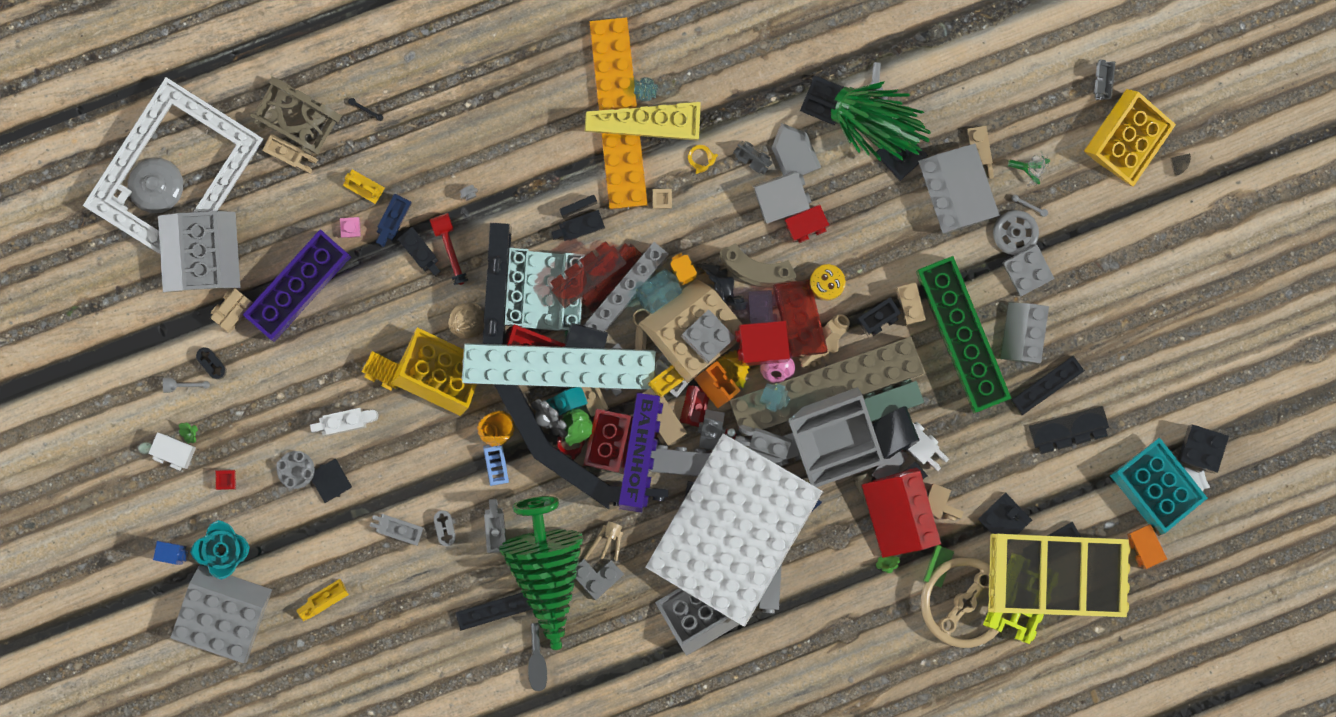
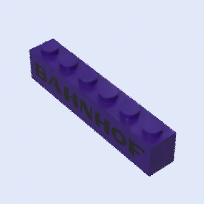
M637 393L619 500V509L642 513L643 507H647L648 496L645 493L646 488L650 489L651 477H648L649 469L653 470L655 459L651 458L652 451H656L658 440L654 438L655 432L659 433L661 421L657 420L658 414L663 412L664 403L660 402V396Z

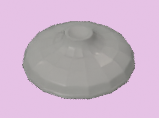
M148 158L139 162L131 171L128 179V189L132 191L130 198L138 208L149 213H162L171 209L180 200L183 192V178L179 169L171 161L162 158Z

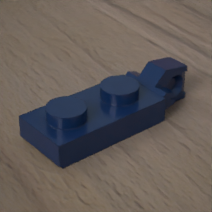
M397 194L393 195L377 226V233L380 234L376 241L378 245L384 247L388 239L392 240L412 204L411 201Z

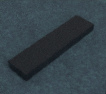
M1073 355L1011 399L1019 413L1024 415L1085 370Z
M521 592L455 612L460 631L529 611L532 608L527 603L528 599Z

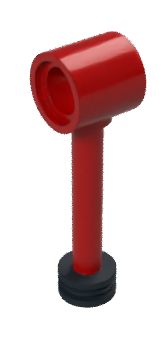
M446 213L431 218L430 222L436 237L442 236L455 274V277H452V280H455L453 281L455 282L454 285H463L469 280L465 277L466 273L462 274L449 233L454 231L449 214Z

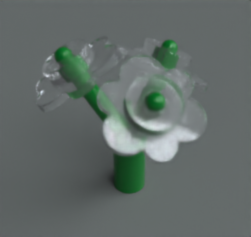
M1040 151L1041 158L1038 155H1034L1028 163L1009 160L1008 167L1024 170L1032 178L1027 184L1028 187L1031 185L1035 187L1040 184L1043 179L1041 176L1046 172V167H1049L1050 159H1048L1047 155H1043V151Z

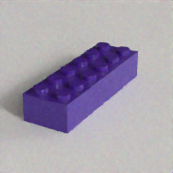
M320 229L247 309L243 316L271 341L275 342L346 264L351 256Z

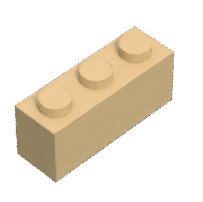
M651 388L642 393L656 395ZM663 396L660 398V402L664 403L663 412L658 414L657 420L661 421L660 430L656 436L662 445L666 443L667 446H670L687 435V432Z

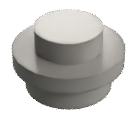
M474 185L467 186L460 190V198L469 201L476 197L478 189Z

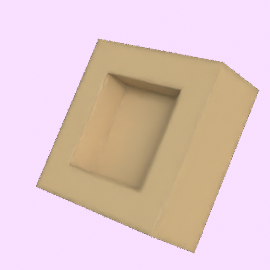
M653 189V209H672V189Z

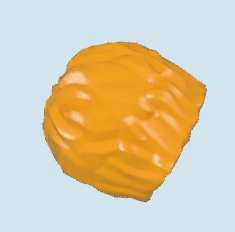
M497 411L484 416L478 422L477 430L481 440L494 447L509 441L511 436H513L515 425L510 414L504 411Z

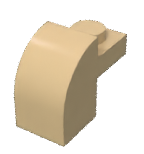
M933 483L927 495L933 516L936 519H941L944 513L946 514L945 518L952 521L961 519L963 511L946 505L951 490Z

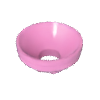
M791 358L785 363L760 365V372L764 379L777 384L793 377L795 364ZM779 371L782 376L773 377L771 372Z

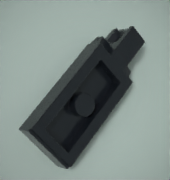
M597 210L563 222L559 225L560 229L552 231L551 235L553 240L563 238L564 241H571L603 230L605 226L600 212Z
M413 227L398 238L421 269L425 272L429 269L435 277L441 273L435 265L438 262L437 257Z

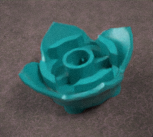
M217 520L209 525L204 537L194 542L190 553L196 562L208 567L212 576L222 580L232 575L237 565L245 560L250 547L247 540L243 536L236 534L228 523ZM222 544L223 547L226 548V552H224V555H221V552L217 551V549L220 548V545Z

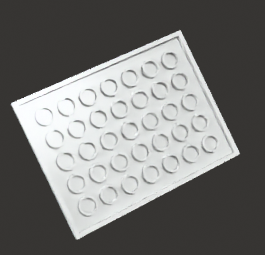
M723 433L647 563L646 568L745 627L823 491Z

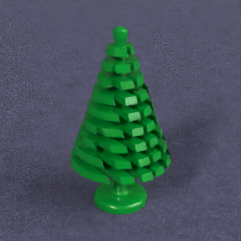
M539 496L517 501L512 506L513 512L517 515L532 516L534 532L506 540L502 543L503 545L499 546V550L505 557L504 559L510 567L512 575L516 578V583L522 589L523 596L528 599V605L530 608L535 609L532 612L535 618L540 619L538 620L540 628L546 629L543 631L545 638L551 639V649L559 650L562 648L560 638L565 634V628H563L567 621L565 614L569 613L570 609L569 602L572 599L571 591L574 588L573 580L576 578V568L579 563L578 557L581 552L580 545L583 541V535L581 532L575 530L566 531V529H555L546 532L543 514L557 509L559 499L553 496Z

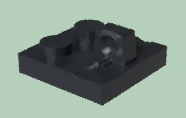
M1006 492L978 518L991 534L1018 535L1033 521ZM1007 539V544L1010 543L1013 539Z

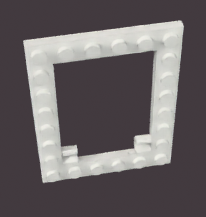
M168 78L164 79L83 204L90 211L159 254V231L127 211L128 208L124 204L132 191L121 185V183L172 104L236 144L194 212L219 210L264 140ZM120 190L121 193L119 197H115L114 194L116 193V191Z

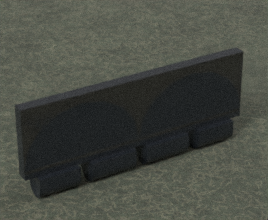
M1101 406L1030 425L1029 429L1034 447H1039L1040 454L1054 451L1053 443L1056 444L1057 450L1073 446L1072 438H1074L1076 445L1091 441L1090 433L1093 434L1094 440L1108 437L1106 429H1109L1104 408Z

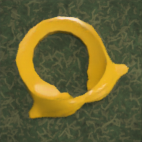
M696 145L689 151L688 161L696 170L695 173L699 174L705 172L709 166L715 163L718 154H713L705 145ZM702 149L707 153L709 162L707 166L696 164L693 161L692 154L695 150Z

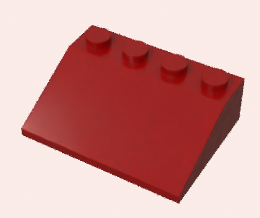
M912 468L861 484L882 558L919 551L941 544L921 471L918 468Z

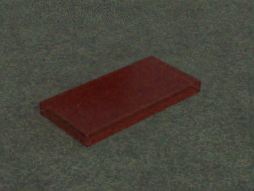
M810 280L774 284L773 290L781 321H786L790 358L827 353L828 349L814 293L810 287Z

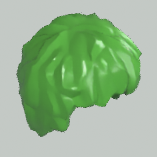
M574 408L563 415L562 421L567 426L564 429L567 432L565 442L569 446L580 443L590 437L593 425L587 413L581 409Z

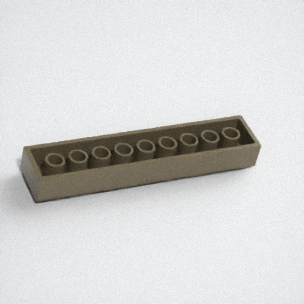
M912 337L737 397L729 400L738 428L740 425H744L754 429L766 430L788 422L802 407L857 387L862 395L920 376L924 374ZM740 432L742 437L748 436Z

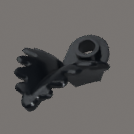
M712 262L709 264H696V268L704 270L705 273L710 275L709 278L715 283L716 292L727 306H731L732 310L746 309L748 299L741 295L734 296L733 277H727V269L720 270V265L716 264L714 266Z

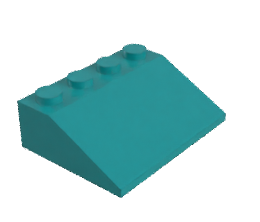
M1160 437L1110 475L1147 523L1151 524L1158 536L1168 532L1208 499Z

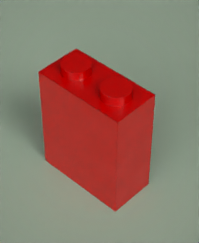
M786 321L739 325L738 331H735V340L739 342L740 350H737L738 361H741L742 366L785 363L790 360Z

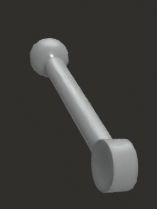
M1016 194L1011 197L1013 202H1019L1039 212L1042 217L1048 215L1046 209L1041 210L1020 199Z

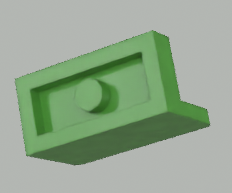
M936 545L923 581L929 582L931 573L944 562L951 560L954 551ZM947 572L938 578L934 584L935 586L942 588Z

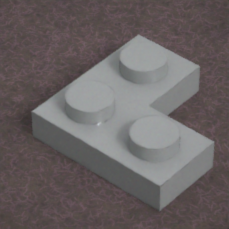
M585 559L576 568V579L595 600L624 575L612 560L598 573Z

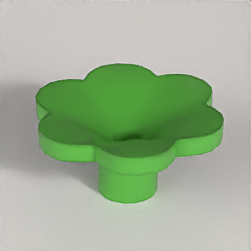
M187 422L180 423L179 433L188 444L195 443V436L198 431L197 426H190Z
M881 556L878 558L876 567L886 571V573H892L893 569L898 567L900 559L894 556L884 558Z

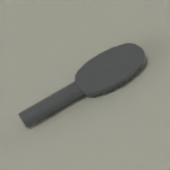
M531 623L533 655L529 659L528 676L532 689L542 691L547 684V666L544 657L540 653L539 624Z

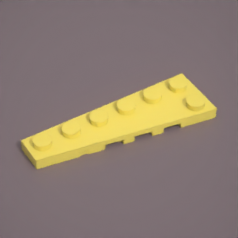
M701 102L588 111L585 116V132L698 141Z

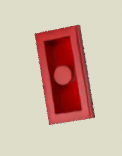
M688 386L680 423L699 427V423L704 422L709 397L702 388Z

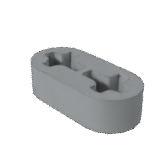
M440 510L434 516L437 537L441 545L451 546L456 540L452 517L449 512ZM442 513L444 516H448V520L445 521L446 527L444 528L442 522H438V518H440ZM445 529H447L448 535H452V539L449 540L450 543L442 541V537L445 536Z

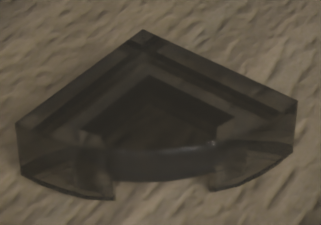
M1190 153L1171 157L1175 177L1182 174L1188 168L1191 160Z

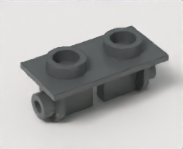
M1100 59L1096 63L1097 80H1095V90L1093 91L1095 100L1112 99L1115 61L1106 62V60Z
M741 141L737 145L740 148L737 147L733 152L735 157L745 164L751 159L752 163L749 167L759 174L762 173L764 175L768 170L767 167L773 164L767 154L759 153L754 149V145L747 141Z

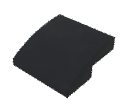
M814 75L800 112L835 126L836 122L831 118V109L835 110L838 102L835 98L844 86Z
M571 322L564 347L605 348L608 332Z
M906 406L885 415L872 424L884 459H890L901 450H908L920 441Z

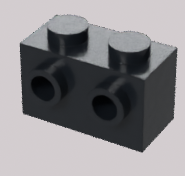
M890 297L860 316L857 321L867 336L870 334L875 336L882 331L881 327L888 323L890 326L898 321L897 316L901 312Z

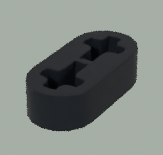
M203 347L197 351V361L213 379L220 380L226 376L227 369L211 349ZM202 352L210 353L208 355V358L211 360L210 363L205 359L201 360L203 357ZM213 364L218 368H222L220 370L221 375L213 374L215 372L212 367Z

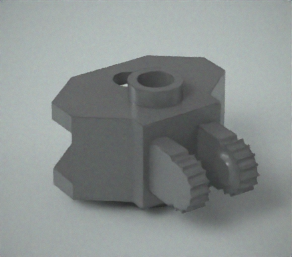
M706 409L704 422H700L698 433L701 434L699 448L711 450L715 448L720 437L726 431V427L723 426L725 413Z

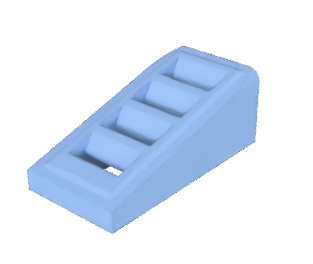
M490 445L483 446L490 486L509 483L503 445L494 447ZM497 450L500 451V453H498V454H492V455H489V454H488V452L497 451ZM501 458V461L490 463L492 459ZM502 466L503 468L491 471L492 467ZM502 473H504V477H499V478H493V477H492V475H497V474H502Z

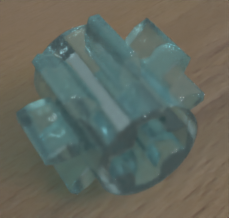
M641 78L640 82L636 81L634 94H638V99L642 101H650L652 97H656L658 85L654 84V80L651 78Z

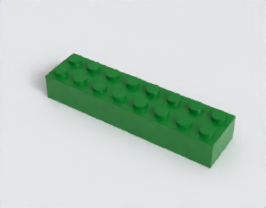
M954 256L918 269L916 271L917 277L973 414L1010 400V393Z

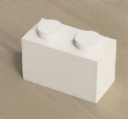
M157 432L148 454L153 455V460L163 463L165 460L171 463L170 467L181 471V468H188L196 447Z

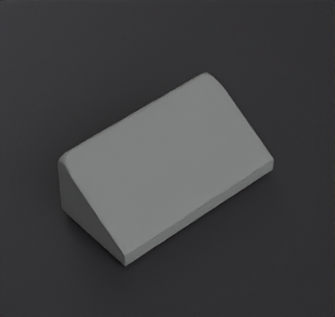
M901 450L890 459H884L885 463L878 465L871 476L875 479H880L896 474L909 455Z

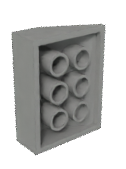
M975 143L918 161L943 234L946 235L1000 216Z
M680 588L655 602L686 656L739 625V623Z

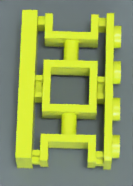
M1011 554L1007 564L1005 607L1018 608L1013 606V603L1020 588L1032 593L1026 609H1039V591L1031 587L1035 578L1040 580V575L1027 570L1030 560L1018 554ZM1047 568L1046 605H1048L1051 599V590L1058 581V572ZM1019 571L1028 575L1024 585L1015 582ZM988 612L983 625L998 632H1002L1005 624L1018 629L1014 639L1030 644L1036 637L1035 630L1038 623L1042 621L1044 614L1013 613L1009 621L1001 618L1003 613ZM1021 614L1029 617L1026 627L1017 624Z

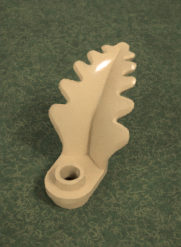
M836 315L825 327L811 330V335L814 338L805 339V343L809 347H802L801 350L805 353L799 354L801 357L799 359L801 362L800 366L802 368L807 367L809 369L810 366L814 368L816 366L815 362L817 365H821V358L828 361L829 352L833 354L838 352L839 339L848 330L850 324L849 319L845 315Z

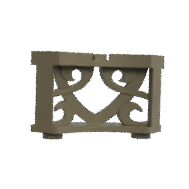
M272 76L269 81L271 86L255 113L250 115L255 119L254 123L262 128L267 126L301 145V150L309 155L312 152L319 155V150L334 124L339 122L342 116L324 104L318 103L313 99L311 100L312 97ZM287 97L292 98L290 104H282V101L286 102ZM300 101L303 102L302 115L307 123L287 126L282 108L290 109L297 106ZM271 105H272V106H275V110H274V109L268 110V109L270 108ZM310 109L314 110V114L310 115L313 118L312 121L307 116V111ZM267 112L272 113L269 119L264 118ZM328 118V120H327L326 124L324 125L323 129L320 130V128L318 127V125H320L321 123H323V122ZM276 120H278V123H279V125H280L281 128L277 127L276 125H274V124H272V123H274ZM314 128L320 134L312 145L306 141L305 137L311 135L314 138V134L310 130ZM299 132H300V134H299V138H300V139H298L297 137L291 135L290 133H299Z
M733 244L720 251L719 259L726 269L745 283L757 287L776 288L796 282L795 278L797 275L788 260L776 264L761 263L745 255L737 244Z

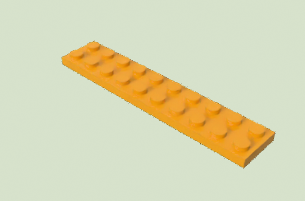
M627 17L589 21L599 110L637 108ZM601 133L609 209L648 206L640 136Z

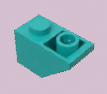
M582 387L563 391L546 400L549 406L558 412V416L588 404Z

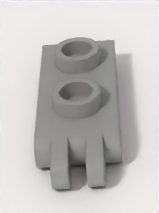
M382 514L381 517L373 515L372 519L378 520L379 523L371 522L370 526L377 528V533L418 546L424 527Z

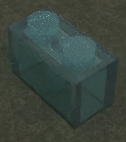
M667 269L662 270L635 289L641 306L651 314L682 293L677 277Z

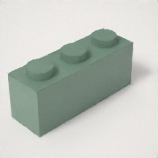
M909 379L901 382V386L894 389L892 385L882 389L883 393L876 395L875 392L864 395V401L871 422L903 406L909 409L923 404L924 400L917 381L912 382Z

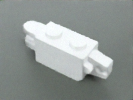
M356 408L324 415L322 418H319L320 423L310 425L311 432L322 431V435L330 436L367 428L366 423L377 421L379 414L375 410L363 411L362 408Z
M916 421L913 424L920 441L907 451L922 465L927 461L935 470L939 471L941 469L939 464L930 457L936 453L944 462H947L949 459L939 450L940 447L937 445L939 442L932 435L927 436L923 432L924 428Z

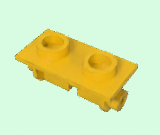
M353 169L350 173H347L343 184L344 187L374 204L377 203L385 187Z

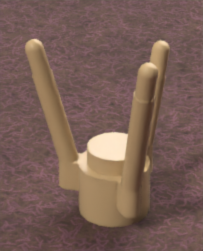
M608 521L606 526L603 525L601 532L587 551L584 559L586 560L605 534L607 540L600 558L604 559L611 539L615 540L617 537L614 561H617L623 532H621L622 526Z

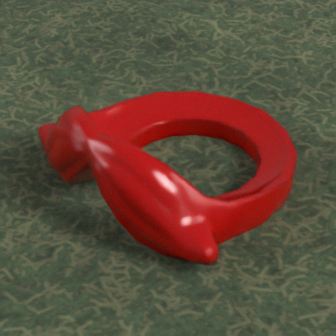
M559 436L557 440L559 450L571 456L574 460L581 453L585 440L579 443V448L566 450L562 447V437Z

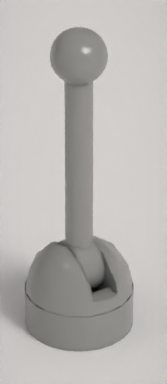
M163 378V393L173 392L177 387H203L207 389L210 387V383L208 381L203 383H177L173 378Z

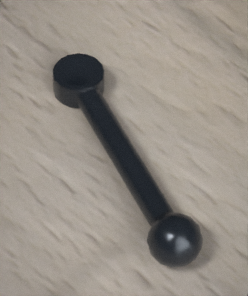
M354 98L348 100L350 106L362 109L376 117L377 121L383 120L382 114H376L357 103Z

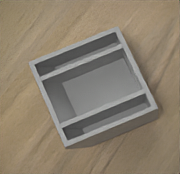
M858 387L804 406L788 420L809 482L816 488L885 463L863 395Z
M199 565L189 583L171 639L241 663H247L272 589L232 575L221 580L212 576L208 567Z

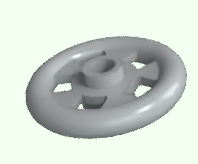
M1011 210L1002 214L997 219L993 229V236L997 246L1003 252L1009 255H1017L1036 245L1039 238V228L1035 219L1030 214L1020 210ZM1016 218L1025 220L1024 224L1015 223ZM1006 221L1011 224L1007 230L1002 228ZM1014 229H1018L1020 231L1019 236H1015L1013 234ZM1025 229H1031V237H1025ZM1005 235H1007L1008 239L1011 241L1008 244H1005V242L1002 239V237H1004ZM1023 240L1025 246L1017 248L1015 242Z

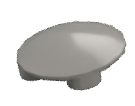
M302 451L288 452L276 465L279 480L288 488H303L310 483L314 476V463L309 455Z

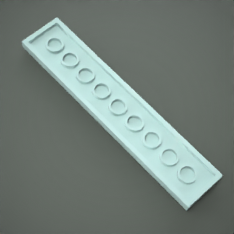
M464 343L462 383L650 389L651 387L648 383L654 379L656 351Z

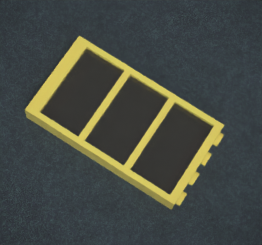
M990 534L988 612L1127 617L1129 611L1127 594L1130 590L1128 583V574L1130 572L1128 555L1131 551L1129 539Z

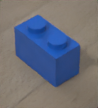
M157 541L153 560L183 565V561L186 562L188 550H186L185 545Z

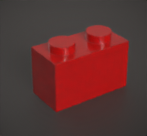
M820 204L784 221L793 242L798 241L799 244L809 240L808 236L812 234L818 236L827 232L826 228L829 227Z

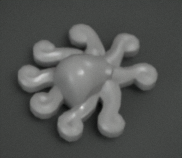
M539 399L531 403V407L536 410L534 418L538 425L550 428L551 433L555 436L560 435L562 438L567 436V432L564 430L567 426L562 420L558 421V412L550 407L546 401L541 402Z

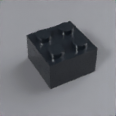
M1188 425L1178 461L1213 474L1218 473L1229 436L1197 425Z

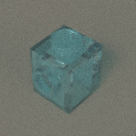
M767 383L759 402L765 404L766 409L776 412L777 409L781 411L782 407H787L790 397L787 396L788 391L785 390V386L775 383L773 386Z

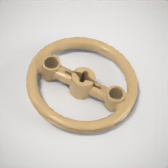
M967 557L951 559L938 566L931 573L929 582H925L921 594L922 616L929 630L942 642L955 647L972 648L987 643L999 633L990 628L983 635L972 639H958L951 636V633L956 629L958 620L965 612L969 613L975 610L977 606L976 598L984 588L989 587L990 565L988 563ZM959 566H971L980 569V572L975 575L974 583L966 593H959L955 596L954 608L936 624L930 610V596L938 578L948 570ZM982 575H985L987 578L985 585L980 584V577ZM963 599H968L966 601L968 604L967 606H963ZM1003 613L1001 618L1007 619L1008 613ZM946 620L951 622V627L948 630H945L943 626Z

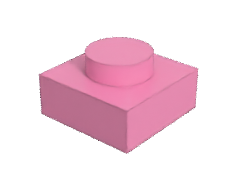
M359 217L340 218L341 238L361 237Z

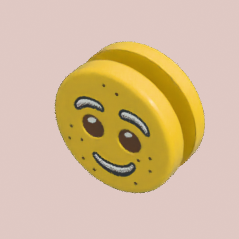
M824 264L813 271L809 283L812 293L817 298L830 301L841 295L845 288L846 280L843 272L837 266Z

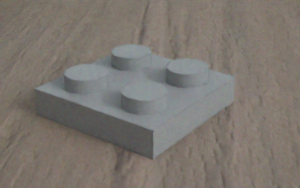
M1034 245L1002 262L1020 297L1054 279L1038 245Z
M709 309L681 335L687 344L707 364L735 338Z

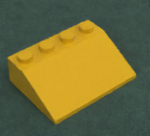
M1126 89L1084 152L1098 164L1134 187L1176 124L1141 93Z
M418 327L409 342L392 381L393 385L459 416L469 408L477 386L474 383H462L464 349Z

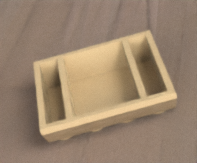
M698 279L694 280L639 323L681 377L684 378L686 383L690 382L739 342H736L734 338L707 364L687 344L681 335L708 309L734 336L735 331H738L739 325H743L717 292Z

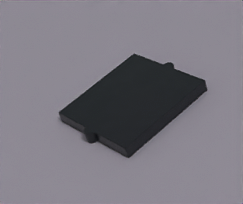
M336 458L325 465L321 464L320 468L314 471L312 482L324 503L335 497H340L342 493L352 488Z

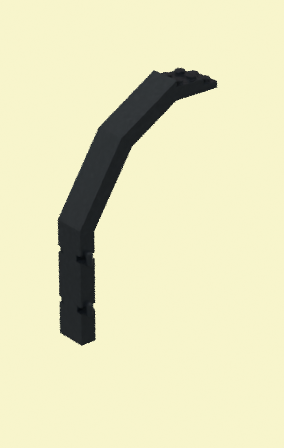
M490 223L483 344L502 345L505 337L506 325H504L508 255L512 237V226L506 223ZM494 384L534 459L607 509H610L611 502H613V506H619L622 486H610L553 447L542 427L537 424L534 418L535 415L519 385ZM646 488L645 495L648 496V504L649 496H653L652 500L664 501L665 497H669V489Z

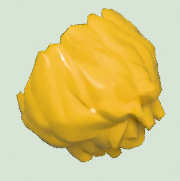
M730 351L728 354L718 358L717 361L727 372L725 373L729 380L732 379L738 388H744L747 373H749V366L741 365V361H738L737 351Z

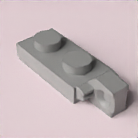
M489 499L490 509L485 510L484 515L487 553L500 552L499 546L503 545L502 543L506 541L503 508L498 509L497 499Z

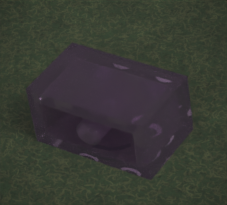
M772 290L748 291L750 324L777 322V314H773L772 307L776 306V296L772 295Z

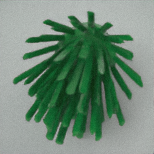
M885 81L859 88L844 87L835 98L838 102L835 110L831 109V118L840 124L850 144L851 142L853 143L858 153H860V148L855 140L868 156L870 154L869 149L881 161V157L857 130L879 149L884 148L901 160H903L902 156L896 153V151L902 152L899 148L904 151L907 149L919 155L916 149L921 151V148L916 146V144L920 142V139L929 142L928 137L914 131L917 130L931 134L930 130L925 129L924 123L920 120L910 117H917V114L914 112L922 114L924 111L903 106L901 101L870 98L910 96L909 93H895L899 89L875 90L880 89Z

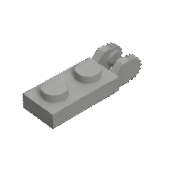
M744 425L739 426L738 430L741 433L752 436V438L736 436L735 440L744 446H749V448L786 459L792 442L791 439L758 428L754 429Z

